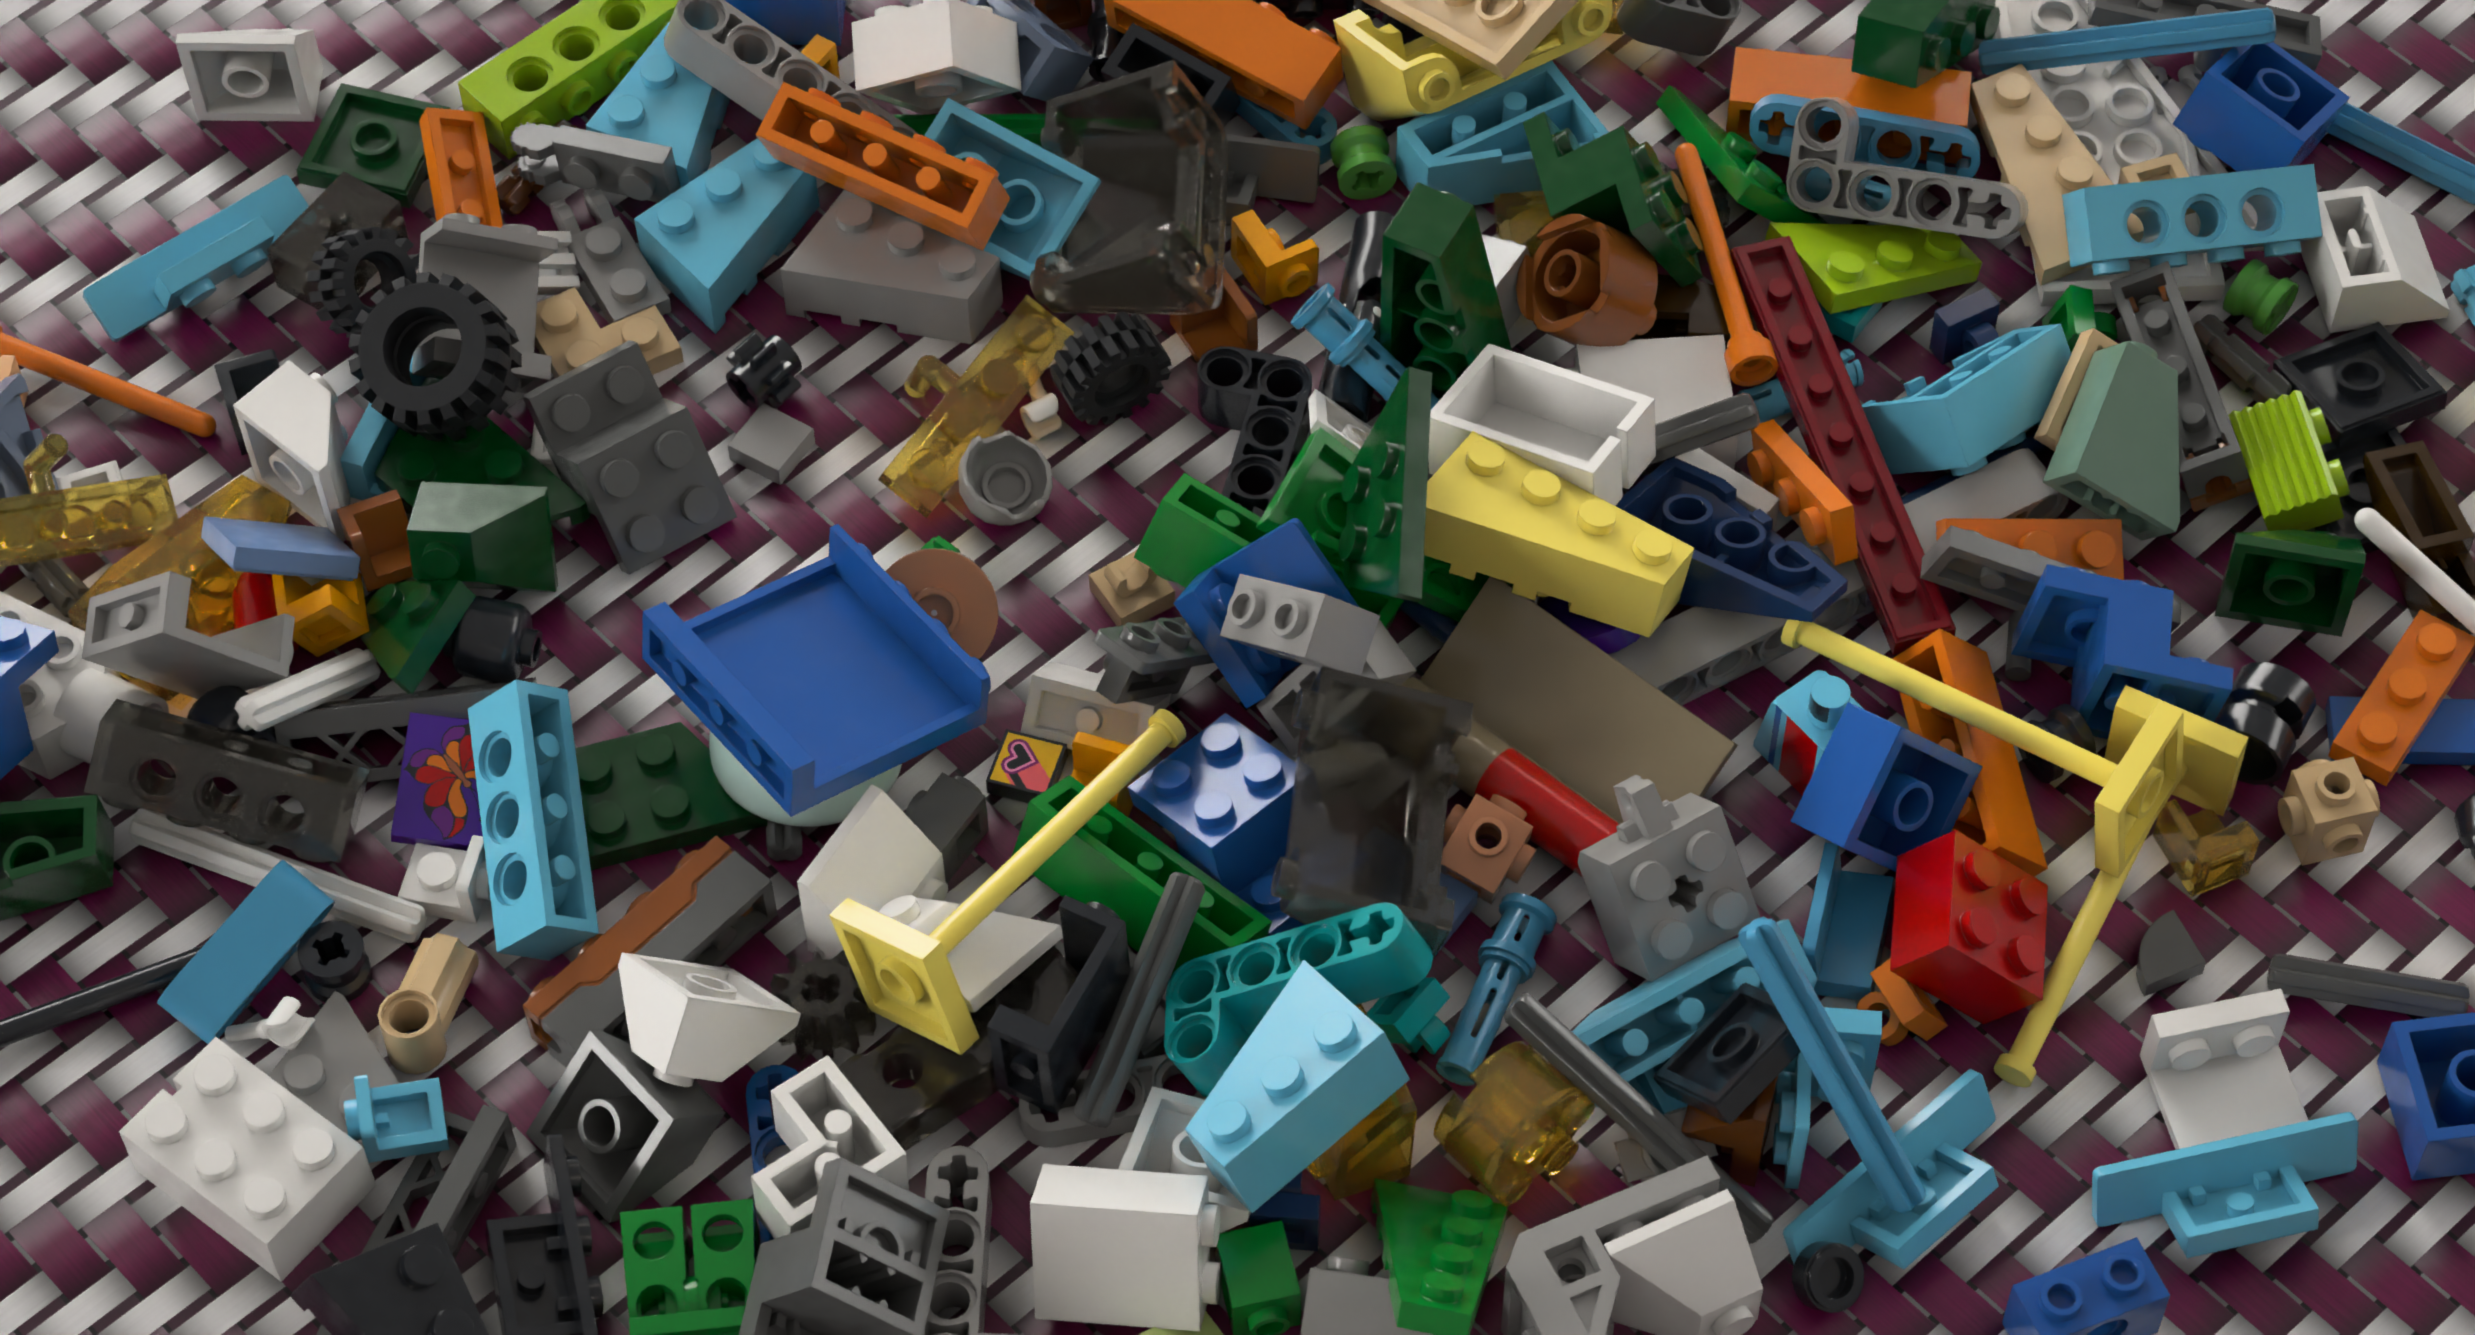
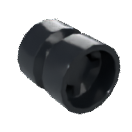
M2252 662L2241 667L2233 682L2232 692L2214 723L2249 737L2238 781L2253 785H2268L2279 780L2296 747V740L2300 738L2316 707L2315 694L2309 684L2299 675L2283 666L2268 662Z

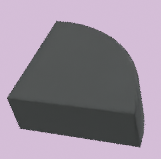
M2174 910L2165 913L2153 922L2142 939L2138 953L2136 976L2144 997L2203 974L2206 961Z

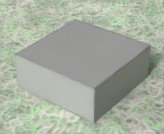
M763 403L729 442L730 460L781 485L815 444L814 429Z

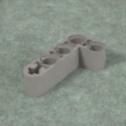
M1838 97L1815 98L1806 102L1798 112L1786 183L1787 193L1791 201L1799 209L1819 214L1987 239L2007 237L2018 232L2025 224L2028 216V202L2024 194L2016 186L2008 183L1854 161L1859 132V117L1855 108L1846 100ZM1825 107L1835 110L1841 119L1839 134L1829 142L1822 140L1814 129L1815 117ZM1816 167L1824 169L1832 180L1830 194L1822 201L1812 199L1805 189L1807 174ZM1876 175L1884 178L1891 188L1890 202L1882 210L1872 208L1864 198L1866 183ZM1935 184L1943 186L1951 196V208L1947 215L1941 219L1931 217L1923 206L1925 192L1930 186ZM1967 188H1971L1973 190L1972 194L1969 197V200ZM1999 194L2002 195L2001 204L2011 208L2010 218L1999 220L1997 227L1993 226V216L1978 212L1966 214L1967 224L1961 222L1968 208V202L1981 204L1993 202Z
M947 1147L938 1152L929 1163L925 1199L950 1211L942 1251L952 1245H963L970 1249L960 1256L953 1257L941 1253L923 1335H1019L984 1333L992 1217V1199L987 1162L979 1152L970 1147ZM958 1187H964V1208L953 1207L952 1197H954ZM948 1307H959L966 1311L955 1319L948 1320L936 1316L939 1311Z

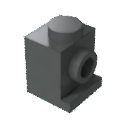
M942 772L928 791L920 790L912 798L905 812L909 819L942 853L946 883L951 880L989 831L986 796L982 794L974 783L962 776L950 777Z

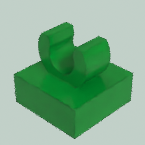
M2071 284L2042 319V326L2061 324L2071 354L2081 332L2094 328L2113 341L2118 337L2116 318L2106 312H2094L2093 291Z

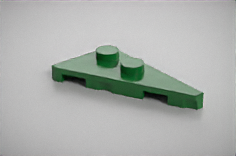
M1671 85L1667 87L1656 102V105L1684 139L1696 146L1702 161L1737 203L1772 222L1828 224L1817 213L1799 209L1791 201L1787 193V186L1782 182V179L1755 158L1758 151L1748 141L1734 132L1729 131L1727 133L1680 90Z

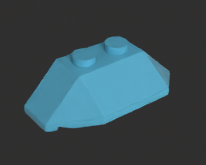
M1789 919L1776 922L1814 989L1818 979ZM1737 937L1715 946L1652 982L1647 981L1593 1011L1572 1032L1664 1115L1669 1111L1687 1107L1688 1104L1667 1095L1653 1079L1655 1073L1742 984L1748 983L1762 990H1767ZM1585 1095V1097H1586V1099H1587V1101H1588V1103H1589L1590 1105L1595 1106V1107H1598L1592 1100H1590V1099Z

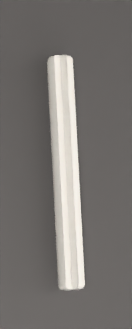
M141 807L130 823L129 832L132 834V840L135 843L254 887L280 861L284 860L335 901L328 914L404 942H416L426 927L427 917L425 916V909L421 905L151 807Z

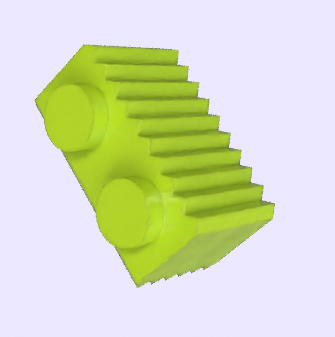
M2294 390L2290 395L2282 394L2277 399L2269 398L2265 403L2257 402L2253 407L2245 406L2241 411L2233 410L2228 415L2241 448L2267 531L2290 529L2306 531L2344 518L2339 498L2349 495L2350 490L2339 459L2326 462L2321 446L2332 441L2320 407L2308 410L2302 392Z

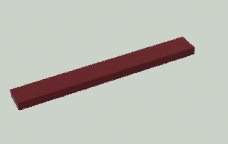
M1790 236L1731 248L1732 261L1743 295L1758 331L1763 337L1769 339L1778 362L1777 377L1811 459L1853 504L1858 558L1854 559V563L1892 654L1902 653L1938 629H1942L1955 636L1956 627L1938 584L1920 578L1922 557L1925 555Z

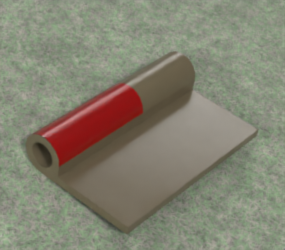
M1489 577L1421 679L1415 677L1408 678L1374 709V712L1378 714L1376 728L1471 798L1478 794L1490 801L1493 794H1496L1521 807L1527 813L1524 821L1533 826L1530 840L1583 878L1577 863L1579 852L1617 832L1616 826L1623 823L1613 786L1634 775H1639L1642 779H1649L1654 782L1662 801L1667 799L1669 802H1673L1690 792L1703 798L1738 744L1530 599L1511 593L1513 587L1509 584Z

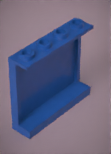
M839 524L830 527L828 557L685 622L666 602L643 611L642 659L790 817L985 724L987 720L988 695L991 689V681L982 662L975 657H970L950 637L944 624L938 619H932L912 599L907 587L898 580L894 581L874 560L870 550L864 544L857 543Z

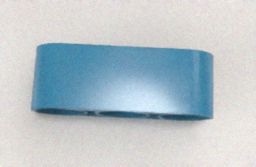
M280 861L164 990L157 1004L205 1043L209 1044L215 1037L219 1039L225 1032V1029L232 1025L297 951L304 934L324 920L334 906L335 901L286 861Z

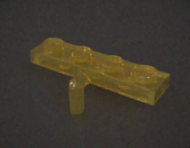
M1027 295L961 377L935 356L925 355L921 357L905 380V391L911 397L920 398L927 393L932 385L945 396L884 470L878 480L927 518L958 480L959 463L971 440L978 435L981 438H986L996 433L1053 362L1057 350H1062L1066 346L1064 341L1070 335L1073 336L1075 332Z
M49 434L24 460L23 469L30 494L0 498V567L170 541L182 533L166 474L56 490L50 469L68 451L66 439L59 434Z

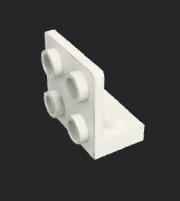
M2281 988L2151 1015L2141 1048L2140 1058L2175 1150L2309 1121L2279 1047V1042L2290 1013Z

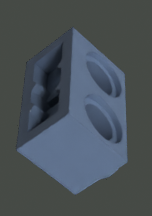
M968 0L966 3L970 5L991 7L994 14L1017 22L1022 90L1019 92L1024 96L1063 106L1094 58L1029 0Z

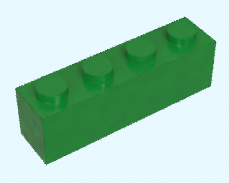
M1184 473L1161 500L1134 558L1151 567L1152 571L1159 577L1167 581L1176 582L1186 588L1199 573L1267 533L1256 528L1261 517ZM1330 563L1338 577L1343 582L1344 569ZM1345 586L1360 608L1380 615L1379 620L1388 630L1404 600Z
M1069 775L1030 800L1012 856L1086 786ZM1109 803L1101 808L1032 874L1062 897L1066 895L1084 904L1090 901L1098 902L1112 909L1121 920L1126 922L1128 945L1137 952H1139L1169 876L1173 872H1179L1200 880L1205 887V893L1171 976L1182 964L1192 959L1267 937L1272 921Z

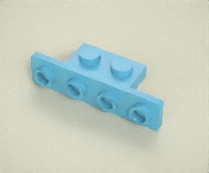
M283 175L86 287L83 291V298L109 338L114 342H118L182 304L186 308L199 304L217 290L215 285L234 274L237 278H242L256 271L268 261L267 255L314 229L318 219L292 179L287 175Z
M1972 1069L1967 1070L1894 1133L1925 1189V1199L1923 1202L1914 1206L1910 1211L1901 1214L1896 1210L1888 1208L1862 1161L1785 1227L1783 1236L1793 1264L1800 1252L1808 1245L1818 1241H1828L1844 1244L1850 1248L1857 1243L1898 1267L1905 1269L1998 1188L1999 1185L1993 1167L1962 1151L1987 1130L1996 1119L1983 1075Z
M2345 1112L2097 1167L2092 1172V1216L2099 1227L2162 1214L2187 1258L2317 1230L2319 1208L2303 1182L2348 1173L2356 1168L2359 1124L2351 1112Z

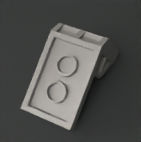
M1708 1155L1519 1233L1506 1266L1501 1322L1503 1335H1613L1614 1322L1611 1314L1616 1295L1619 1292L1620 1275L1603 1244L1717 1194L1720 1176Z

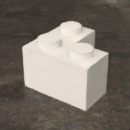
M828 1055L771 1090L775 1130L791 1152L752 1175L751 1180L756 1216L774 1239L810 1227L824 1163L842 1157L909 1190L906 1152Z

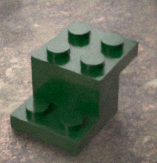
M1545 112L1523 122L1550 216L1554 220L1568 214H1581L1637 238L1682 288L1703 278L1696 253L1703 250L1702 242L1692 222L1687 217L1684 218L1681 206L1688 203L1686 192L1679 178L1672 170L1667 173L1662 171L1658 157L1648 142L1645 141L1638 144L1622 125L1580 147L1572 131L1569 128L1560 130Z

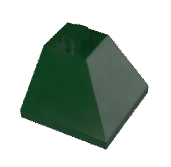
M443 482L420 483L407 527L414 580H460L470 589L557 591L558 578L547 487Z
M2290 529L2236 533L2216 603L2215 616L2342 637L2365 566L2366 553L2359 539L2341 537L2326 531L2310 532Z

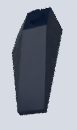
M1678 458L1667 459L1628 491L1617 503L1616 507L1695 548L1677 604L1812 622L1847 591L1848 580L1802 542L1786 541L1772 529L1773 519L1761 509L1751 512L1736 500L1737 489L1726 480Z

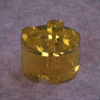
M1515 1041L1499 1049L1469 1075L1477 1086L1464 1102L1455 1094L1452 1095L1442 1109L1433 1132V1137L1443 1146L1444 1150L1505 1207L1514 1204L1530 1187L1533 1179L1544 1169L1550 1175H1555L1566 1167L1579 1149V1145L1572 1138L1577 1130L1591 1117L1596 1106L1530 1044L1527 1046L1522 1041Z

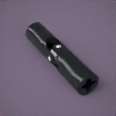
M1369 211L1361 214L1355 221L1338 300L1359 320L1367 318L1373 324V329L1376 331L1373 338L1380 343L1383 233L1393 220L1394 215L1382 211ZM1327 350L1318 391L1367 424L1374 388L1348 364L1344 367H1341L1339 364L1334 365L1329 360L1330 351Z

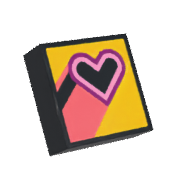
M1006 729L986 779L987 793L1029 804L1030 800L1058 783L1068 758L1067 744Z

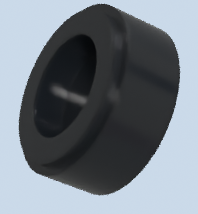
M1828 1241L1814 1242L1800 1252L1794 1263L1792 1271L1793 1288L1799 1300L1811 1309L1830 1313L1844 1311L1852 1306L1861 1294L1864 1284L1862 1262L1857 1253L1844 1244Z

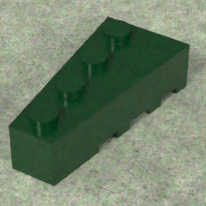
M1417 182L1383 233L1380 344L1406 369L1412 367L1431 372V392L1439 400L1488 344L1512 351L1474 205L1461 200L1450 192L1438 191Z
M98 795L0 802V921L113 887L114 826Z

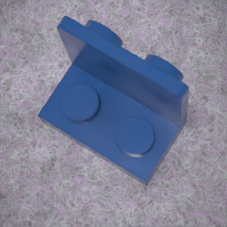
M1297 518L1287 521L1199 573L1174 601V605L1246 709L1266 698L1285 672L1301 663L1275 657L1220 636L1228 604L1233 596L1239 574L1323 593L1359 607L1302 522Z

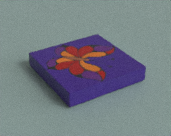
M410 712L391 830V842L413 845L422 843L467 851L473 835L483 836L469 720Z

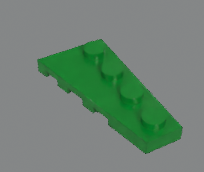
M1374 1178L1370 1203L1372 1213L1378 1214L1376 1222L1378 1240H1383L1384 1242L1382 1254L1384 1269L1390 1270L1388 1288L1396 1326L1433 1335H1470L1504 1232L1508 1205L1493 1202L1489 1196L1477 1191L1459 1190L1451 1194Z

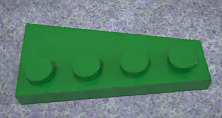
M1320 427L1308 437L1256 528L1269 533L1287 521L1297 518L1302 522L1328 562L1344 569V560H1341L1339 557L1338 547L1341 534L1346 526L1347 502L1343 501L1341 491L1345 474L1357 454ZM1424 555L1422 599L1417 603L1460 622L1490 576L1477 572L1473 581L1449 573L1450 563ZM1506 582L1511 587H1513L1514 584Z

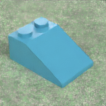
M947 98L924 136L939 143L946 149V153L963 161L967 157H972L990 165L999 172L998 180L1008 193L1010 200L984 251L1000 257L1001 269L1039 284L1100 186L1101 180L956 101Z

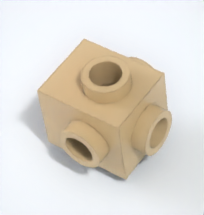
M2354 757L2331 762L2326 759H2317L2303 764L2298 769L2292 770L2284 796L2278 802V815L2285 834L2290 837L2302 866L2363 852L2375 817H2378L2380 813V801L2376 787L2370 779L2363 778Z

